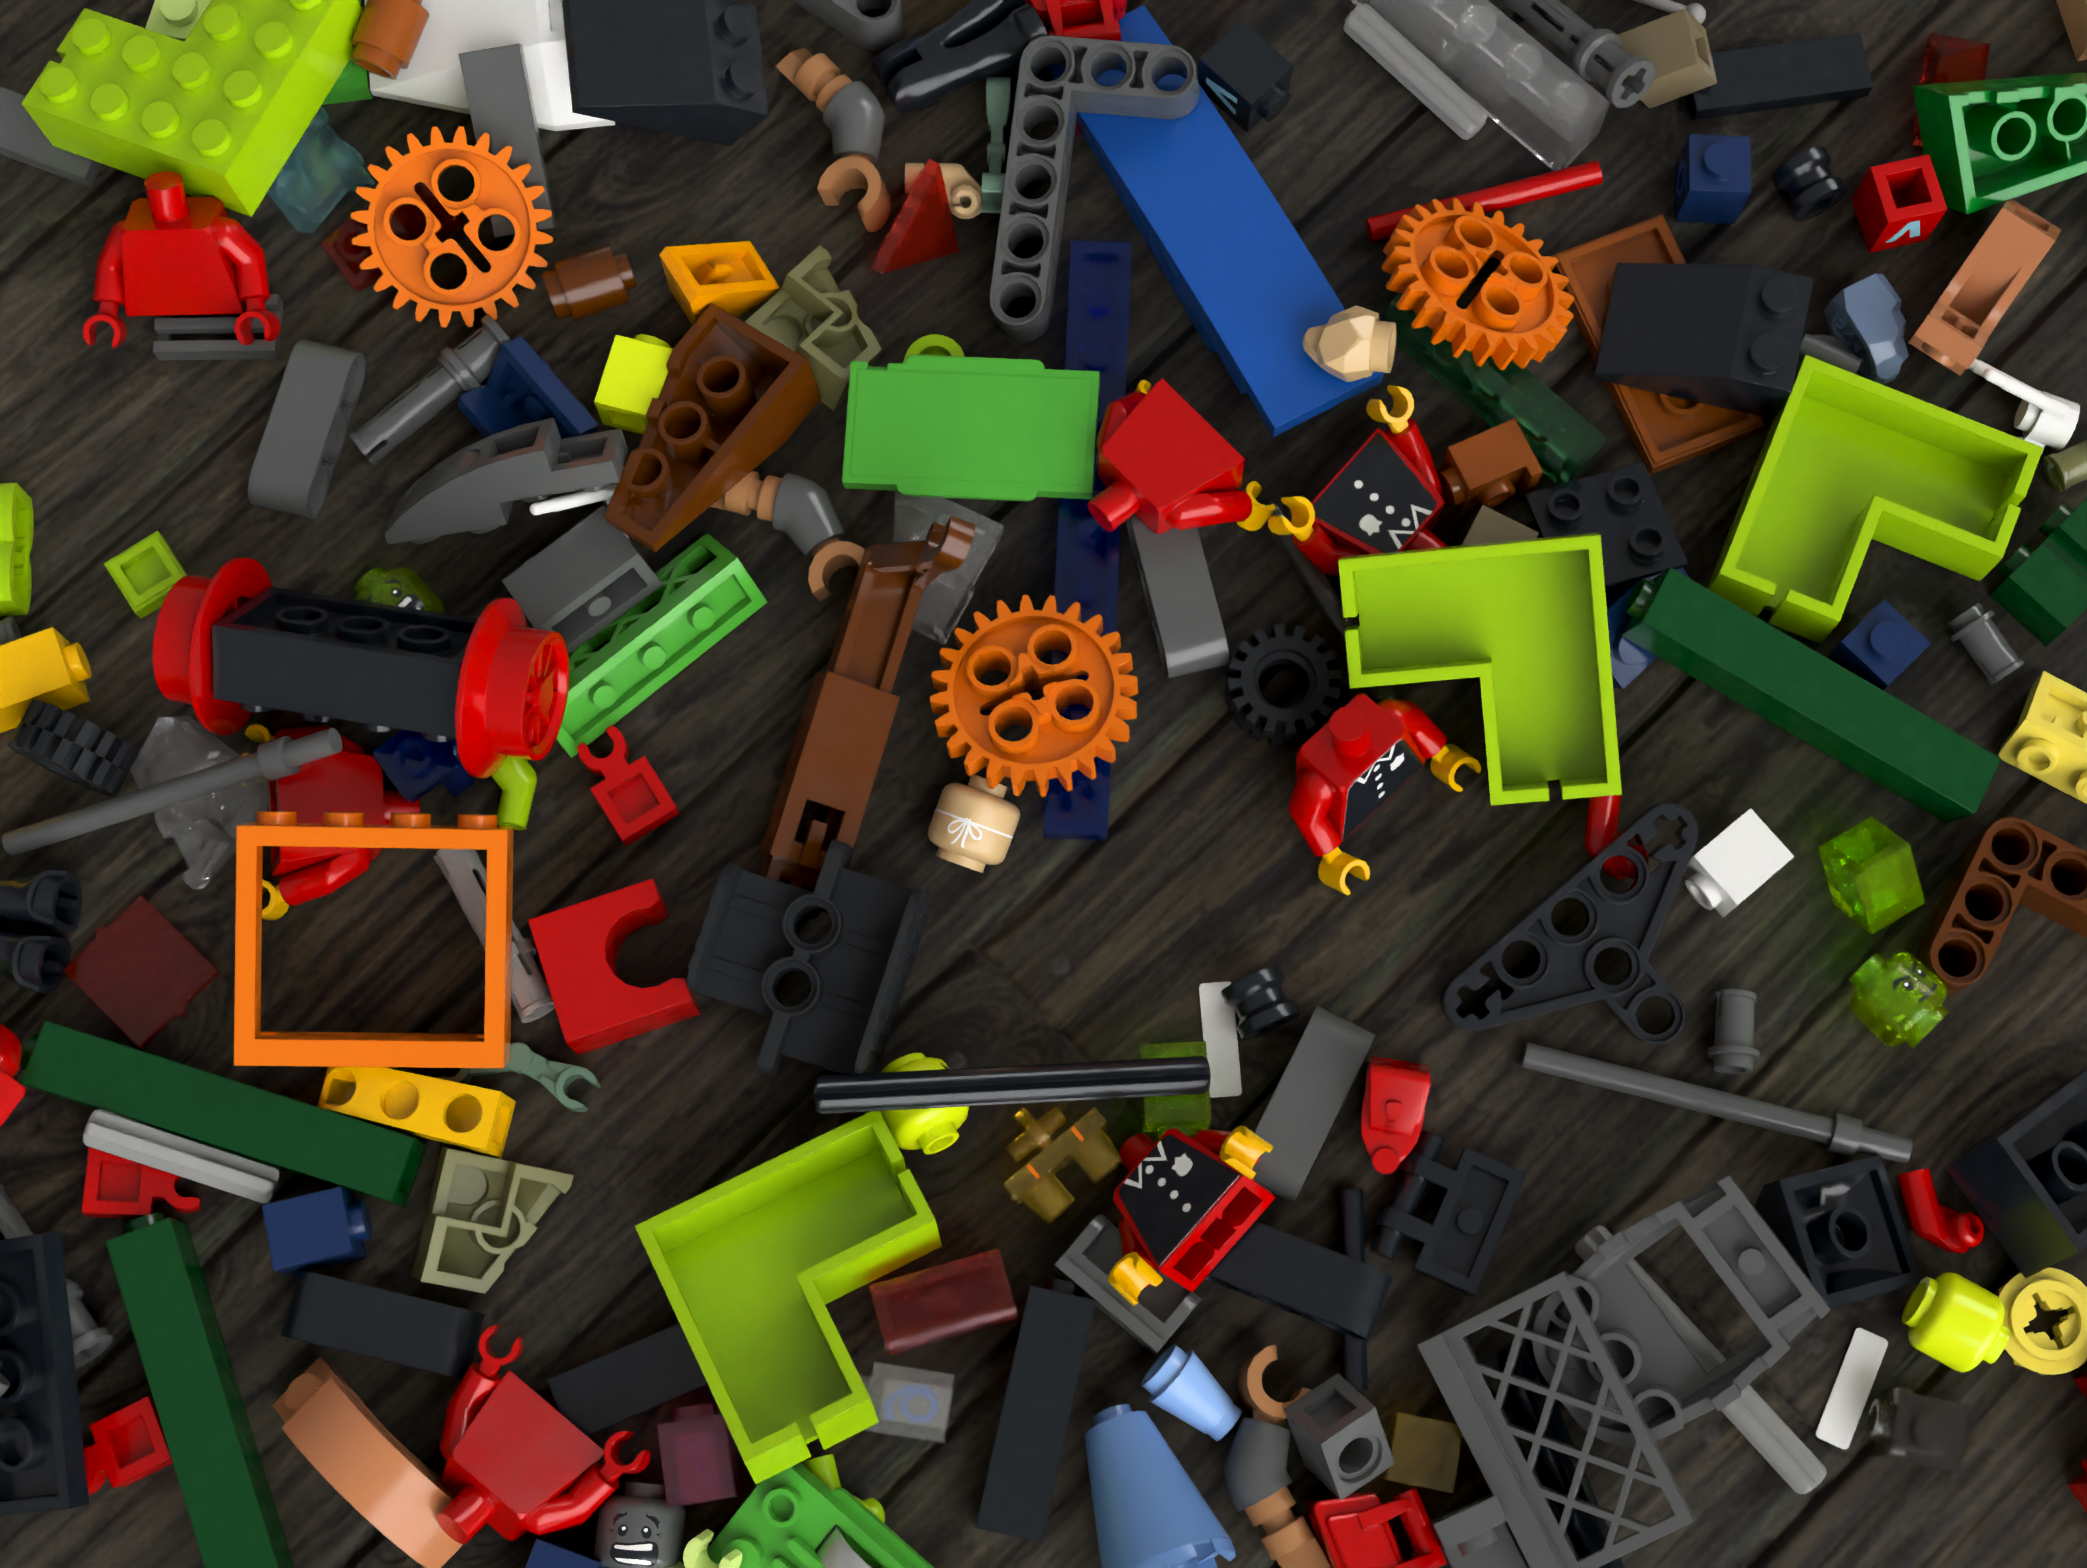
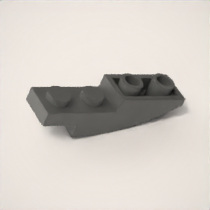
M553 417L516 426L464 447L436 464L414 482L396 502L384 533L387 544L407 541L415 544H424L434 541L442 535L465 531L475 534L487 533L495 530L500 525L507 524L515 500L521 499L524 502H537L555 493L578 489L585 492H595L607 488L612 483L620 482L629 450L622 429L561 439Z

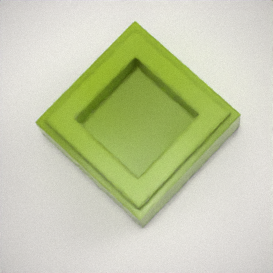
M159 531L154 532L104 563L134 613L140 619L162 607L173 585L182 577L187 576L184 568Z

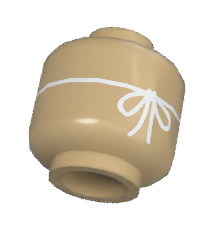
M977 775L970 777L968 785L956 782L946 785L941 792L927 833L929 840L938 846L935 856L983 873L986 864L998 865L1003 862L1020 819V812L1017 806L1003 799L1008 787L998 784L994 789L988 788L987 779Z

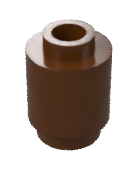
M610 244L554 262L555 269L542 273L558 320L573 315L576 321L629 303L630 300L626 290L638 287L626 253L622 252L613 255Z

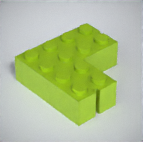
M211 0L186 40L181 41L84 8L56 50L62 61L60 63L51 60L48 62L21 104L54 147L144 179L157 172L174 171L182 176L186 194L194 197L214 196L223 202L225 208L252 217L351 59L355 48L351 44V39L364 10L358 0Z
M1805 355L1796 369L1792 392L1772 421L1707 589L1756 617L1763 609L1771 611L1769 624L1821 644L1841 620L1871 539L1980 582L2001 561L2005 554L2021 510L2017 506L2026 497L2043 447Z
M1599 533L1346 556L1338 560L1343 618L1357 617L1359 613L1360 625L1347 626L1345 629L1350 689L1480 677L1491 806L1550 801L1547 783L1549 780H1560V791L1563 800L1622 795L1602 545Z
M870 1111L635 1225L755 1484L812 1457L806 1444L816 1439H819L825 1450L879 1423L872 1400L825 1305L942 1247L936 1219L910 1169H906L904 1158L880 1111Z

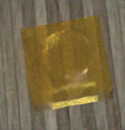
M1400 1412L1395 1413L1389 1445L1395 1464L1385 1471L1384 1480L1452 1494L1463 1436L1458 1425Z

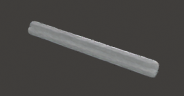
M1601 1225L1593 1227L1577 1242L1575 1251L1585 1262L1598 1250L1597 1247L1610 1239L1612 1235ZM1634 1258L1626 1263L1707 1373L1726 1360ZM1750 1385L1741 1391L1739 1398L1721 1410L1796 1493H1809L1825 1478L1827 1474L1826 1467Z

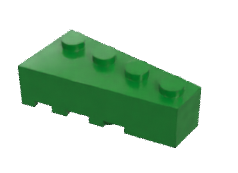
M2087 72L1913 85L1924 155H1930L1948 208L1969 214L2087 173Z

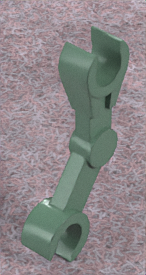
M987 77L986 116L988 119V130L991 132V142H988L987 169L989 173H982L981 213H1001L1006 173H1002L1006 165V142H1003V134L1007 133L1011 109V77Z
M521 1042L510 1044V1061L505 1068H461L455 1076L436 1077L468 1084L473 1076L510 1071L518 1074L523 1073L540 1082L566 1108L574 1112H586L588 1108L576 1100L569 1099L567 1089L572 1081L582 1078L597 1088L601 1087L597 1077L587 1068L549 1061L534 1053L530 1047Z

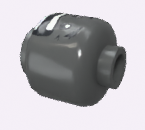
M625 1482L624 1495H610L599 1506L594 1558L602 1562L603 1567L668 1568L681 1561L686 1512L683 1505L679 1502L664 1499L666 1485Z

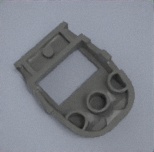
M1731 1175L1618 1232L1598 1246V1250L1573 1274L1569 1275L1655 1442L1683 1429L1685 1423L1715 1408L1719 1412L1739 1398L1743 1389L1768 1367L1770 1369L1791 1349L1789 1342L1817 1315L1822 1319L1831 1310L1828 1302L1818 1292ZM1680 1224L1763 1333L1759 1338L1708 1373L1626 1264ZM1558 1290L1551 1293L1544 1301L1542 1308L1537 1313L1533 1331L1564 1341L1571 1314ZM1577 1328L1573 1345L1589 1350ZM1532 1341L1537 1366L1550 1386L1561 1350ZM1569 1354L1559 1390L1596 1403L1604 1378L1595 1362ZM1609 1390L1605 1406L1621 1412ZM1562 1402L1575 1421L1585 1431H1588L1593 1412ZM1601 1416L1596 1438L1618 1446H1635L1636 1439L1627 1424Z

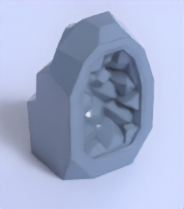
M1875 273L1843 289L1829 302L1824 310L1830 335L1841 339L1848 345L1854 355L1862 358L1857 370L1858 375L1882 385L1895 380L1901 365L1909 356L1903 338L1907 321L1900 311L1902 300L1884 274Z

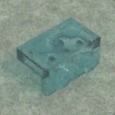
M322 106L267 192L298 232L313 234L348 191L356 192L357 187L372 189L375 185L374 180L363 168L364 160L360 153L353 146L339 138L328 124L330 118Z

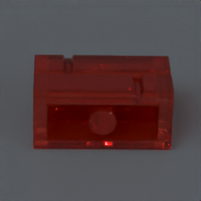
M999 1248L869 1285L883 1341L889 1355L977 1331L987 1324L994 1326L1018 1319Z

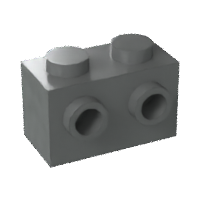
M604 505L587 518L577 522L568 532L537 555L527 559L518 569L502 580L510 594L522 607L524 614L534 628L555 631L562 635L566 642L568 655L663 585L628 535L607 523L604 518L607 509Z

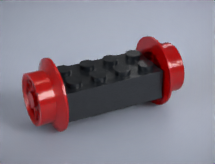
M237 557L229 560L217 571L213 578L187 575L179 579L170 589L162 604L153 639V669L160 692L170 701L192 704L199 722L212 734L222 736L233 734L247 723L254 712H267L274 709L298 712L300 718L311 722H327L334 719L359 722L361 728L372 732H387L395 729L421 732L422 738L429 741L449 742L456 740L463 767L468 774L477 778L492 776L499 770L507 756L534 761L543 759L551 750L558 736L566 709L569 690V656L564 638L555 631L529 628L522 607L512 598H496L487 605L478 619L272 587L265 568L258 561L246 557Z

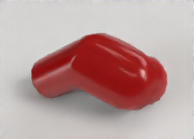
M1622 795L1589 797L1584 843L1585 849L1590 856L1620 832L1618 830ZM1627 841V845L1639 852L1648 864L1649 857L1645 848L1641 845H1631ZM1613 856L1607 859L1601 867L1608 876L1618 880H1622L1625 877L1635 878V870L1632 863L1623 856Z
M1929 1168L1897 1175L1910 1227L1917 1236L1950 1253H1964L1970 1247H1975L1981 1243L1984 1237V1226L1980 1218L1973 1212L1963 1214L1940 1204Z

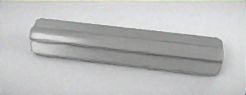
M1361 3L1349 13L1343 27L1345 33L1459 137L1469 140L1482 129L1488 117L1486 110L1369 4Z
M95 1109L84 1129L83 1143L88 1147L260 1203H268L271 1200L279 1182L280 1169L277 1166L104 1109Z

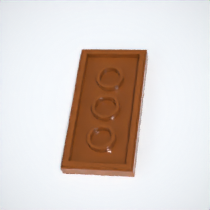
M1663 214L1552 255V257H1557L1559 260L1552 273L1561 274L1569 278L1568 284L1562 291L1574 296V301L1569 308L1571 313L1574 314L1573 317L1595 363L1617 264H1686ZM1604 381L1649 475L1756 435L1765 426L1761 416Z

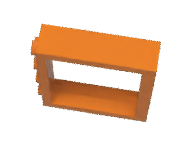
M287 810L256 811V822L237 825L234 1066L505 1068L510 1061L514 827L497 826V815L458 814L457 826L431 825L430 813H391L390 825L364 824V812L349 811L323 812V823H297V811ZM263 846L487 850L484 1034L261 1031Z

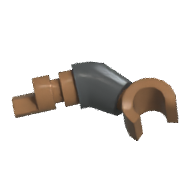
M806 48L791 51L775 67L810 101H816V107L823 113V123L831 131L834 163L827 167L820 177L817 190L825 206L839 205L843 194L851 189L860 188L867 190L865 196L858 203L857 208L867 231L876 232L886 223L891 210L889 193L879 172L875 168L879 160L885 126V114L880 101L862 81L853 82L847 75H840V68L824 53H818L813 56Z
M751 471L710 506L749 516L752 510H756L758 519L773 522L775 530L785 532L805 558H813L809 567L808 582L812 593L819 602L831 595L829 580L834 572L846 566L860 567L865 550L855 543L843 541L846 534L828 492L812 480L786 473L783 478L768 475L762 481L759 480L758 472Z
M1276 1344L1254 1352L1244 1361L1238 1373L1237 1389L1241 1402L1252 1413V1417L1242 1418L1223 1466L1225 1485L1236 1511L1245 1510L1253 1527L1262 1525L1266 1535L1261 1537L1260 1540L1271 1560L1276 1559L1281 1568H1330L1331 1566L1304 1516L1300 1515L1295 1518L1290 1507L1296 1504L1287 1487L1292 1482L1287 1472L1291 1431L1283 1428L1287 1418L1284 1409L1312 1390L1303 1387L1296 1389L1291 1398L1285 1403L1276 1402L1265 1393L1262 1386V1373L1270 1362L1278 1360Z

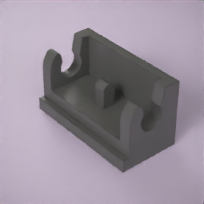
M1100 1214L1090 1222L1055 1263L1054 1271L1066 1281L1078 1285L1084 1291L1083 1295L1086 1298L1096 1300V1307L1152 1355L1156 1356L1202 1299L1156 1268V1272L1163 1278L1162 1283L1157 1287L1149 1285L1144 1288L1138 1296L1139 1302L1135 1306L1131 1305L1108 1282L1110 1271L1122 1258L1119 1229L1105 1216Z

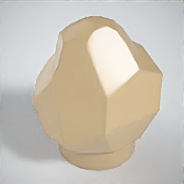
M1356 305L1334 314L1326 325L1309 328L1303 336L1302 346L1304 351L1322 369L1346 382L1372 376L1373 372L1390 373L1396 348V323L1380 321L1379 313Z

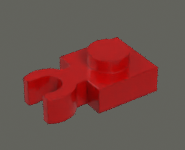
M611 725L606 728L612 743H614L613 751L609 756L605 758L594 757L584 742L577 746V750L584 766L591 773L605 777V780L591 787L590 790L624 845L628 846L679 815L680 812L645 755L628 765V744L622 733L615 726Z
M91 1147L88 1148L82 1214L84 1217L137 1219L153 1214L154 1201H166L172 1209L178 1212L193 1213L201 1210V1200L197 1197H182L177 1194L176 1185L183 1177Z
M147 1396L89 1425L95 1444L83 1445L88 1495L97 1492L105 1483L107 1476L112 1488L126 1487L173 1463L153 1396Z

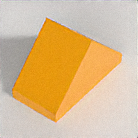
M750 241L668 246L659 254L669 289L692 326L711 303L738 317L773 297L780 290L779 285Z

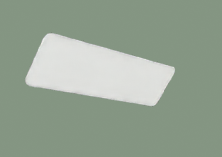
M1228 981L1202 983L1199 986L1204 1055L1208 1059L1211 1075L1208 1095L1211 1098L1239 1096L1242 1093L1235 1008L1226 1005L1221 995V991L1232 984Z
M1863 1328L1855 1330L1817 1427V1438L1844 1450L1849 1448L1888 1346V1341L1885 1338Z

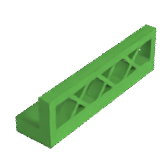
M708 533L655 573L662 582V586L568 655L569 690L563 721L556 741L571 758L578 753V745L584 742L588 746L603 734L606 728L618 722L768 603L739 559ZM710 558L714 559L707 566L701 569L698 573L691 574L700 566H702L705 562H707ZM660 601V603H658V604H657L655 607H653L651 610H649V611L646 612V613H642L644 610H646L648 607H650L653 603ZM611 640L608 644H606V645H605L603 648H601L599 651L593 652L596 648H598V647H599L601 644H603L605 641Z

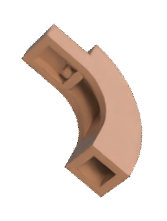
M2013 199L2007 200L1908 343L1961 376L1966 369H1969L2006 310L2057 240L2061 229Z
M320 1356L302 1375L289 1385L288 1389L272 1405L285 1422L281 1427L282 1430L333 1488L384 1536L424 1568H441L463 1545L450 1538L437 1521V1515L455 1495L443 1485L441 1476L420 1461L383 1426L362 1402L338 1369Z

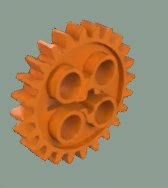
M461 126L458 127L455 133L453 143H445L438 127H432L431 145L424 147L412 133L407 134V143L410 153L402 156L397 150L387 146L385 151L392 166L387 171L370 164L367 169L371 175L379 182L376 189L357 187L356 193L369 201L370 206L369 210L351 213L352 219L368 224V232L353 238L352 244L371 247L373 253L359 266L361 270L380 268L383 275L377 280L373 288L376 292L394 286L398 292L392 307L396 310L404 306L410 299L417 302L416 321L421 322L427 316L430 309L433 308L438 310L441 327L447 328L453 311H460L466 326L473 327L475 319L474 309L480 307L483 308L486 314H489L496 320L498 319L495 305L496 300L502 298L509 305L516 308L519 306V303L512 288L517 283L533 290L536 287L534 281L525 272L528 266L547 267L548 262L534 253L535 245L552 243L553 237L537 231L536 223L552 217V211L534 209L532 201L537 199L545 189L543 186L525 188L522 181L532 167L527 163L512 170L507 165L513 150L511 146L508 145L501 149L495 156L489 153L490 134L484 133L479 138L475 147L467 145L465 129ZM459 166L466 168L474 177L475 187L473 193L463 201L453 202L447 200L439 190L440 176L450 167ZM417 183H424L451 216L457 217L464 213L468 217L469 222L464 226V232L490 263L491 269L489 272H481L461 246L452 238L444 242L439 240L436 234L442 229V224L415 192V185ZM411 204L418 206L426 216L427 225L424 233L419 238L406 241L400 239L394 233L391 219L397 208ZM492 215L506 217L512 223L515 230L512 244L502 251L487 249L479 239L478 231L480 224L484 219ZM446 253L458 255L463 259L467 268L466 279L462 285L450 290L437 285L431 273L432 264L435 259Z
M1453 198L1447 208L1437 199H1432L1426 209L1417 204L1409 216L1403 215L1383 249V252L1388 256L1381 266L1382 270L1392 275L1385 286L1393 292L1403 293L1395 305L1397 309L1413 310L1417 316L1411 326L1414 329L1425 326L1432 329L1433 333L1430 342L1433 345L1441 343L1444 339L1451 342L1453 357L1458 358L1464 350L1472 352L1477 366L1481 367L1489 356L1492 357L1500 370H1505L1511 360L1521 369L1525 368L1531 359L1541 362L1549 351L1552 352L1567 332V325L1574 316V314L1567 310L1573 303L1574 296L1562 291L1568 284L1569 278L1561 274L1552 273V270L1559 262L1557 257L1541 256L1538 252L1544 243L1541 239L1527 241L1522 237L1525 227L1522 223L1509 228L1504 225L1503 212L1498 210L1492 218L1485 216L1483 208L1478 202L1474 203L1470 211H1466L1457 198ZM1490 258L1499 260L1500 264L1487 279L1466 309L1459 308L1456 303L1475 280Z
M1023 595L1019 612L1011 613L1008 606L1002 600L997 601L998 618L990 621L978 611L973 613L977 631L972 634L957 627L954 630V636L960 650L941 648L939 652L941 663L947 670L932 671L931 675L933 687L940 691L930 696L932 712L942 715L935 720L936 730L939 737L951 736L946 743L950 758L953 759L967 754L964 760V767L969 777L986 767L987 784L990 789H994L1004 777L1011 778L1014 796L1021 794L1026 781H1035L1040 796L1046 797L1049 789V780L1058 778L1061 785L1067 791L1073 790L1072 772L1080 770L1091 780L1095 779L1096 767L1094 758L1097 756L1104 761L1113 763L1116 760V752L1110 740L1128 742L1130 730L1123 720L1137 718V702L1129 697L1138 694V681L1136 676L1126 675L1133 670L1131 653L1117 654L1121 648V639L1118 631L1101 637L1103 617L1100 614L1082 623L1080 603L1075 601L1065 614L1058 613L1055 596L1049 595L1042 610H1034L1030 597ZM1050 650L1064 651L1069 655L1066 660L1059 664L1051 665L1039 660L1042 654ZM997 670L1009 675L999 685L990 686L978 681L982 675L989 671ZM1079 675L1088 676V679L1086 681L1076 678ZM1037 690L1038 695L1043 698L1032 700L1028 691ZM1074 704L1084 705L1091 709L1087 716L1078 720L1066 719L1060 715L1064 708ZM983 709L992 711L990 715L985 716L981 714ZM1014 725L1025 726L1031 730L1027 737L1020 741H1007L999 736L1004 729Z

